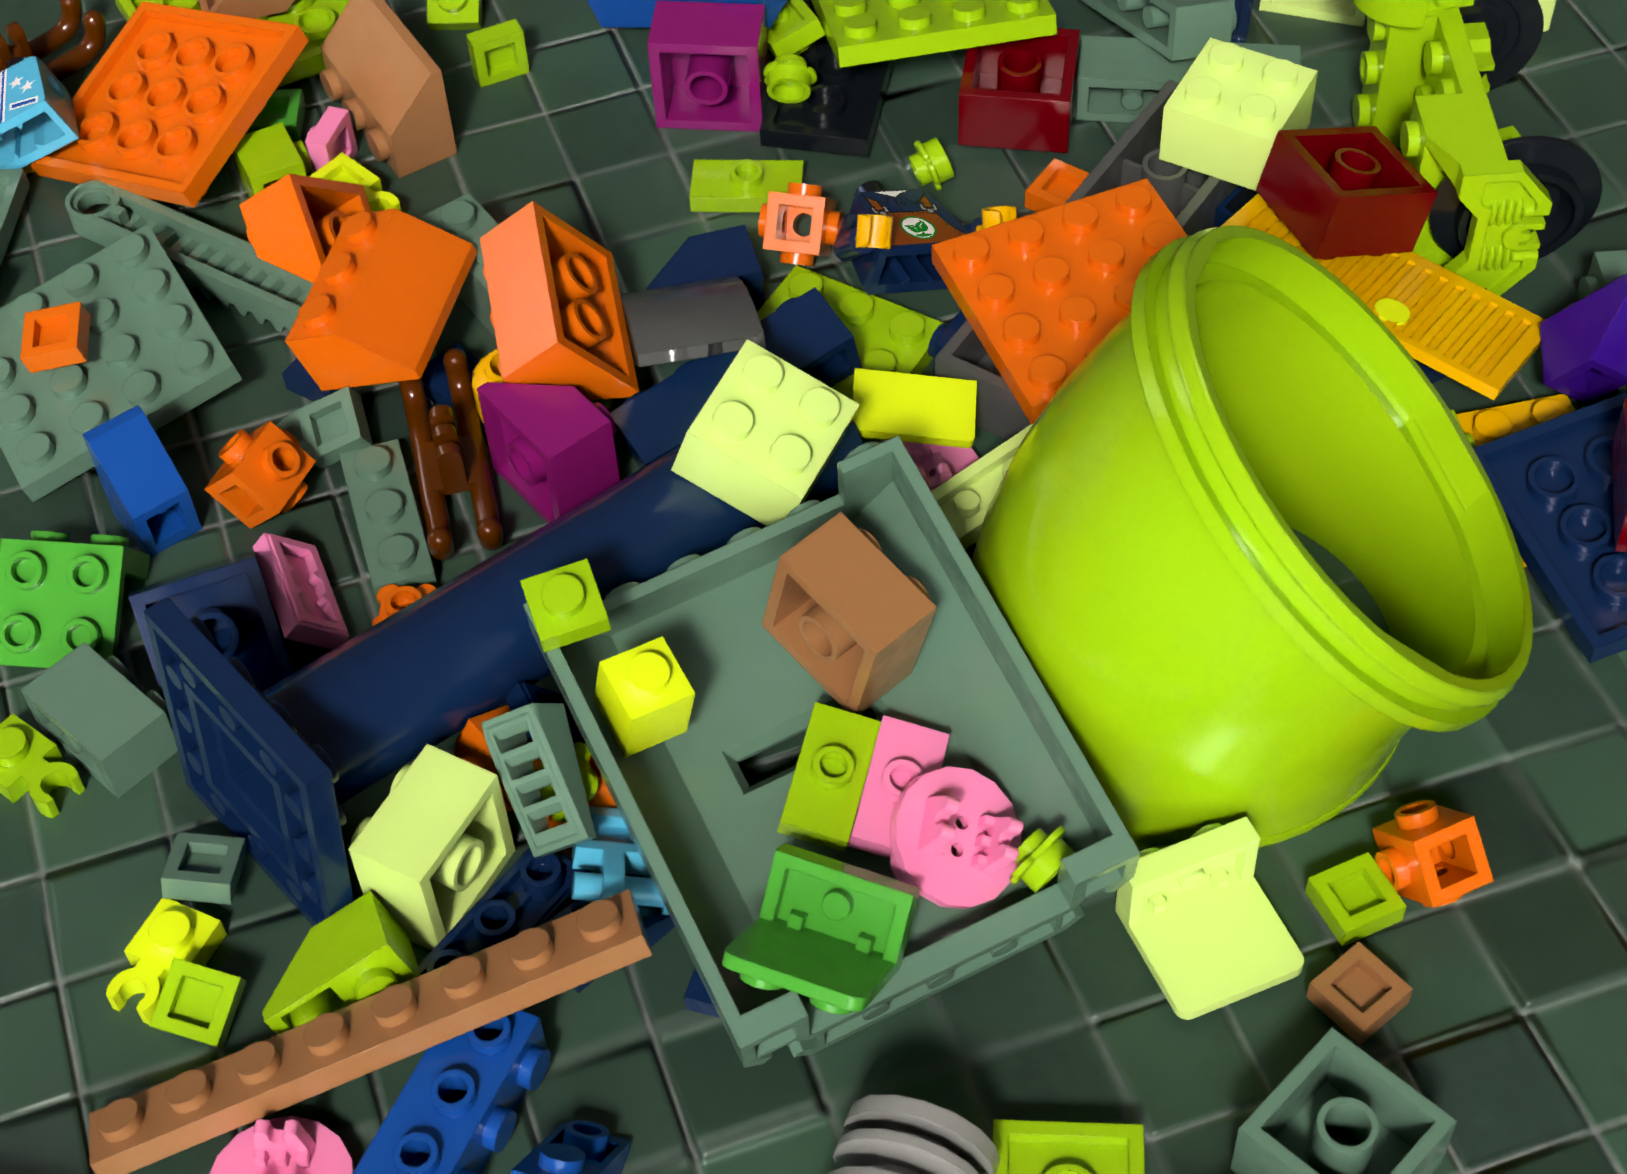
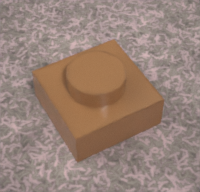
M1357 942L1309 983L1306 998L1357 1044L1361 1045L1409 1003L1413 988L1363 944Z

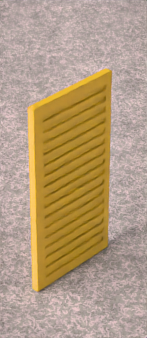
M1259 193L1220 226H1245L1258 229L1293 245L1336 276L1378 318L1379 314L1374 306L1379 299L1391 298L1400 301L1410 311L1408 322L1403 325H1397V322L1381 321L1399 340L1411 357L1492 400L1498 397L1541 345L1540 322L1546 319L1414 252L1390 253L1382 256L1336 257L1332 260L1315 259L1304 249L1303 244L1284 222L1275 215L1272 208Z

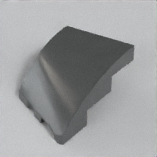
M732 275L620 294L624 316L627 318L634 364L637 367L739 351L747 339L762 348H766L764 332L754 303L747 288L738 276Z

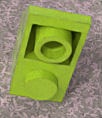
M371 891L310 928L262 1011L264 1022L277 1035L310 1022L322 1014L332 1013L380 993L389 986L404 983L421 975L407 932Z

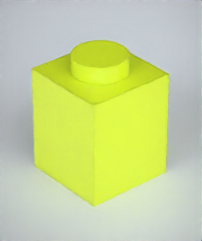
M663 636L599 662L593 702L624 758L687 732L695 692Z

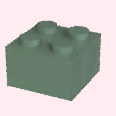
M1331 1028L1240 1126L1230 1169L1236 1174H1433L1444 1160L1457 1120L1335 1029Z

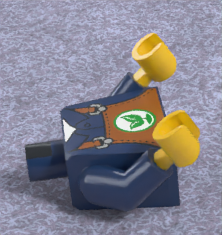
M871 180L863 183L856 190L849 214L841 218L835 238L834 252L840 260L852 262L867 295L948 289L932 263V245L1017 219L1016 207L1008 205L986 207L981 209L982 218L964 222L953 216L928 191L922 189L886 190L881 182Z

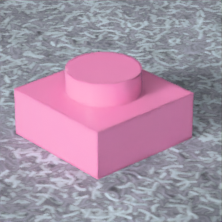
M328 106L317 125L311 127L308 131L305 148L311 161L313 173L342 152L351 159H354L357 154L358 148L349 110Z

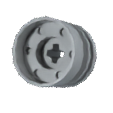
M869 1095L853 1102L842 1128L843 1135H841L832 1156L837 1169L827 1174H996L1000 1158L996 1145L979 1127L955 1112L924 1100L900 1095Z

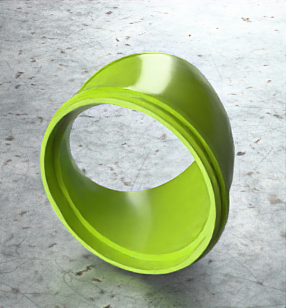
M1223 226L1198 231L1192 236L1175 239L1148 259L1140 270L1134 285L1131 312L1120 320L1072 371L1023 438L986 511L972 557V563L1136 847L1140 849L1159 848L1161 850L1189 839L1196 831L1214 823L1225 825L1246 816L1260 837L1259 848L1280 843L1312 830L1349 807L1373 785L1389 764L1401 738L1412 727L1433 732L1457 731L1489 714L1497 706L1499 700L1504 698L1514 688L1528 664L1532 649V604L1522 558L1512 529L1476 452L1438 391L1385 324L1336 276L1293 245L1261 230L1245 226ZM1292 529L1306 535L1328 550L1356 576L1377 604L1388 625L1391 636L1375 625L1348 599L1309 554Z

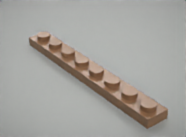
M630 889L606 899L594 901L582 909L536 928L524 930L505 941L469 956L459 957L445 966L404 983L389 986L380 993L332 1013L322 1014L303 1025L267 1040L252 1043L243 1050L197 1069L185 1071L173 1079L127 1098L115 1100L107 1106L89 1113L90 1167L95 1174L131 1173L652 956L640 910Z

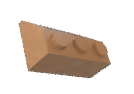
M349 0L320 47L325 70L320 71L319 75L329 99L332 102L339 100L342 103L343 109L349 110L353 130L355 132L362 130L365 133L368 146L378 162L385 160L398 178H402L457 154L441 69L384 0Z

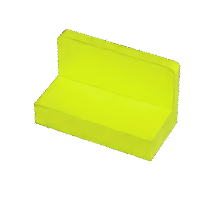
M855 368L850 399L860 405L852 420L856 424L860 437L889 440L899 435L902 442L971 448L975 439L977 381Z

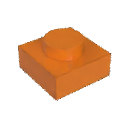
M1054 158L1025 190V208L1039 212L1065 204L1090 173Z
M73 302L24 314L20 360L30 373L87 362L91 315L82 302Z

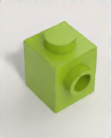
M282 122L245 134L239 142L237 149L233 152L240 179L249 197L254 196L287 174L307 176V173L313 171L303 142L301 140L292 142Z

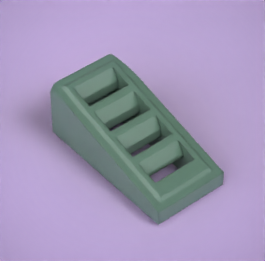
M532 703L482 722L481 725L490 755L533 857H544L597 838L564 704ZM530 732L533 742L528 743L526 733ZM541 758L544 769L535 772L533 761ZM552 785L556 796L542 800L540 789ZM563 811L567 823L549 829L547 816Z

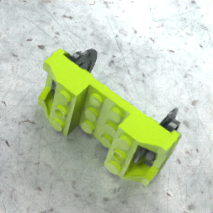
M1474 0L1473 6L1428 11L1424 28L1394 27L1367 16V32L1370 47L1369 51H1362L1360 55L1359 70L1363 88L1362 94H1355L1353 97L1352 116L1354 126H1376L1396 148H1401L1402 155L1438 192L1412 252L1501 296L1536 268L1538 259L1554 252L1576 236L1593 217L1602 195L1600 171L1596 162L1587 151L1570 141L1548 136H1525L1502 141L1487 93L1515 76L1528 63L1537 50L1544 28V17L1538 0Z

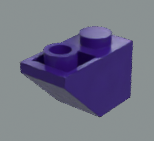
M1627 274L1617 277L1610 284L1579 301L1569 304L1562 311L1540 322L1545 386L1582 403L1589 404L1627 384Z

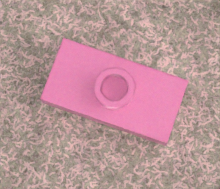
M264 532L254 544L253 550L285 639L331 650L344 644L350 636L316 546Z
M883 715L847 846L890 859L892 854L890 847V818L898 798L911 779L942 768L950 734Z

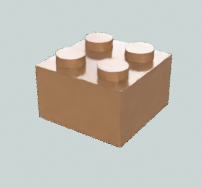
M839 512L779 557L761 625L845 711L859 715L912 673L937 606L931 601L927 590L916 578L904 575L883 554L878 541L871 533L865 529L857 528L842 512Z

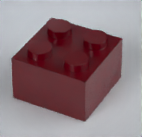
M1057 28V35L967 48L959 90L958 145L1068 153L1077 84L1080 30Z
M1376 126L1278 130L1256 191L1272 208L1275 215L1284 222L1303 244L1304 249L1315 259L1324 260L1346 256H1382L1390 253L1412 252L1438 194L1433 186Z

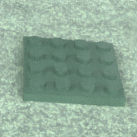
M149 224L120 238L110 246L71 266L63 273L0 308V447L21 489L32 502L37 501L94 467L82 435L87 431L137 405L143 410L154 431L243 380ZM81 301L91 315L87 362L30 373L20 360L24 314L26 312Z

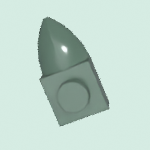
M349 386L297 409L276 424L278 428L291 433L299 441L301 448L316 460L314 465L321 469L341 461L339 453L373 445L361 396Z

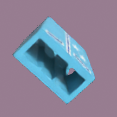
M36 56L12 58L6 63L5 70L0 72V169H21L79 139V130L70 94L47 66Z

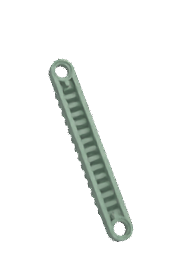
M90 180L71 189L65 198L64 205L74 231L80 236L108 247L120 238L149 224L190 292L193 293L198 288L209 301L216 296L223 307L227 309L234 304L241 315L246 317L251 312L257 321L263 325L269 320L278 332H282L285 328L289 331L291 330L298 316V311L304 304L314 284L257 258L254 247L247 241L144 196L98 180ZM98 204L109 205L101 212L94 214L83 213L89 207ZM435 346L429 361L437 356V346Z

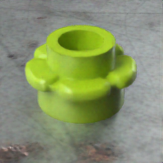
M784 54L777 57L775 61L768 63L763 70L768 95L781 103L793 104L806 100L811 93V84H814L817 80L815 69L807 67L805 59L794 54Z
M936 137L924 143L918 140L915 141L914 148L916 153L908 156V161L919 184L923 187L932 182L936 191L942 190L940 184L955 177L944 149Z

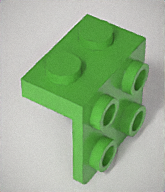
M31 531L30 540L1 538L0 665L49 669L83 642L103 659L110 655L117 658L125 578L148 579L150 555L129 548V538L114 535L92 534L90 544L69 542V534L52 531Z
M783 843L775 850L760 916L725 948L722 965L729 970L740 973V979L750 986L764 990L784 988L810 997V1003L822 1011L840 1015L861 1012L901 967L921 888Z

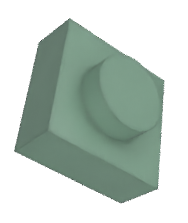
M177 832L161 875L162 898L231 905L246 861L245 838Z

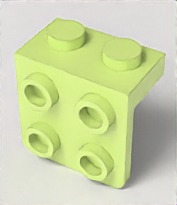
M1247 816L1225 825L1219 823L1207 825L1196 831L1189 839L1161 850L1159 848H1148L1140 851L1134 877L1117 890L1115 907L1117 915L1174 1013L1185 1020L1197 1018L1293 979L1302 972L1304 964L1303 954L1254 878L1260 837Z

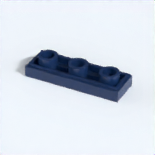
M529 847L418 964L421 975L445 966L459 957L469 956L512 938L524 930L543 925L576 901L571 899L574 871L591 873V871L572 869V859L561 851L544 857L534 858Z

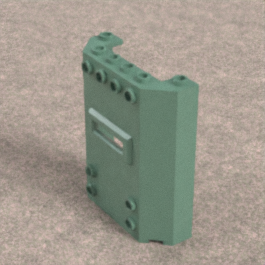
M899 435L880 444L878 442L862 444L852 450L845 460L838 462V495L822 502L819 500L804 502L790 511L786 518L762 529L751 527L742 530L730 538L723 547L703 556L693 554L682 557L671 564L666 572L641 584L629 582L612 590L605 600L602 601L609 619L611 631L544 653L528 604H523L531 632L744 1068L766 1063L773 1057L771 1052L788 1045L794 1058L814 1054L1068 929L1085 915L1080 907L1084 899L1102 890H1105L1106 893L1115 892L1134 877L1140 856L1134 841ZM839 512H842L857 528L865 529L871 533L878 541L883 554L904 575L916 578L925 587L931 601L937 606L912 673L870 706L876 719L881 721L883 715L950 734L942 768L950 766L973 769L994 781L1012 803L1017 819L1023 821L1021 844L1038 828H1041L1050 836L1062 825L1066 829L1062 839L1076 852L1061 860L1059 873L1036 894L1021 880L1015 886L1010 883L995 899L968 909L940 907L919 895L899 971L863 1011L844 1015L822 1011L810 1003V997L784 988L764 990L750 986L740 979V973L729 970L722 965L725 948L759 918L775 850L783 843L896 879L891 870L889 858L848 846L845 852H840L777 833L796 765L750 787L738 765L743 760L805 732L815 702L844 710L761 625L779 557ZM663 636L695 692L687 732L624 758L593 702L599 662ZM956 819V825L959 829H961V821L959 819ZM951 846V852L954 856H956V848L954 846Z

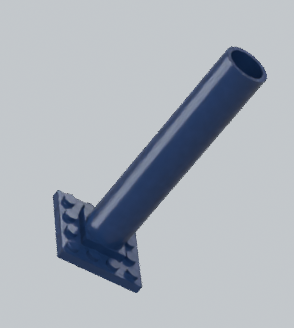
M853 420L804 502L810 500L822 502L839 494L837 463L845 460L852 450L863 444ZM679 446L262 692L256 687L249 671L238 658L232 657L227 660L217 650L215 640L205 623L196 615L188 619L167 597L143 612L186 784L233 837L245 838L246 852L314 927L359 898L350 882L348 869L353 867L348 848L343 842L341 827L346 825V817L340 805L417 758L426 744L436 746L465 728L469 718L492 711L505 703L506 696L517 681H524L534 685L552 674L531 632L523 604L527 603L520 580L587 558L603 601L618 586L629 582L641 584L665 573L671 564L682 557L693 554L703 556L725 546L730 538L742 530L751 527L762 529L767 526L671 471L681 447Z

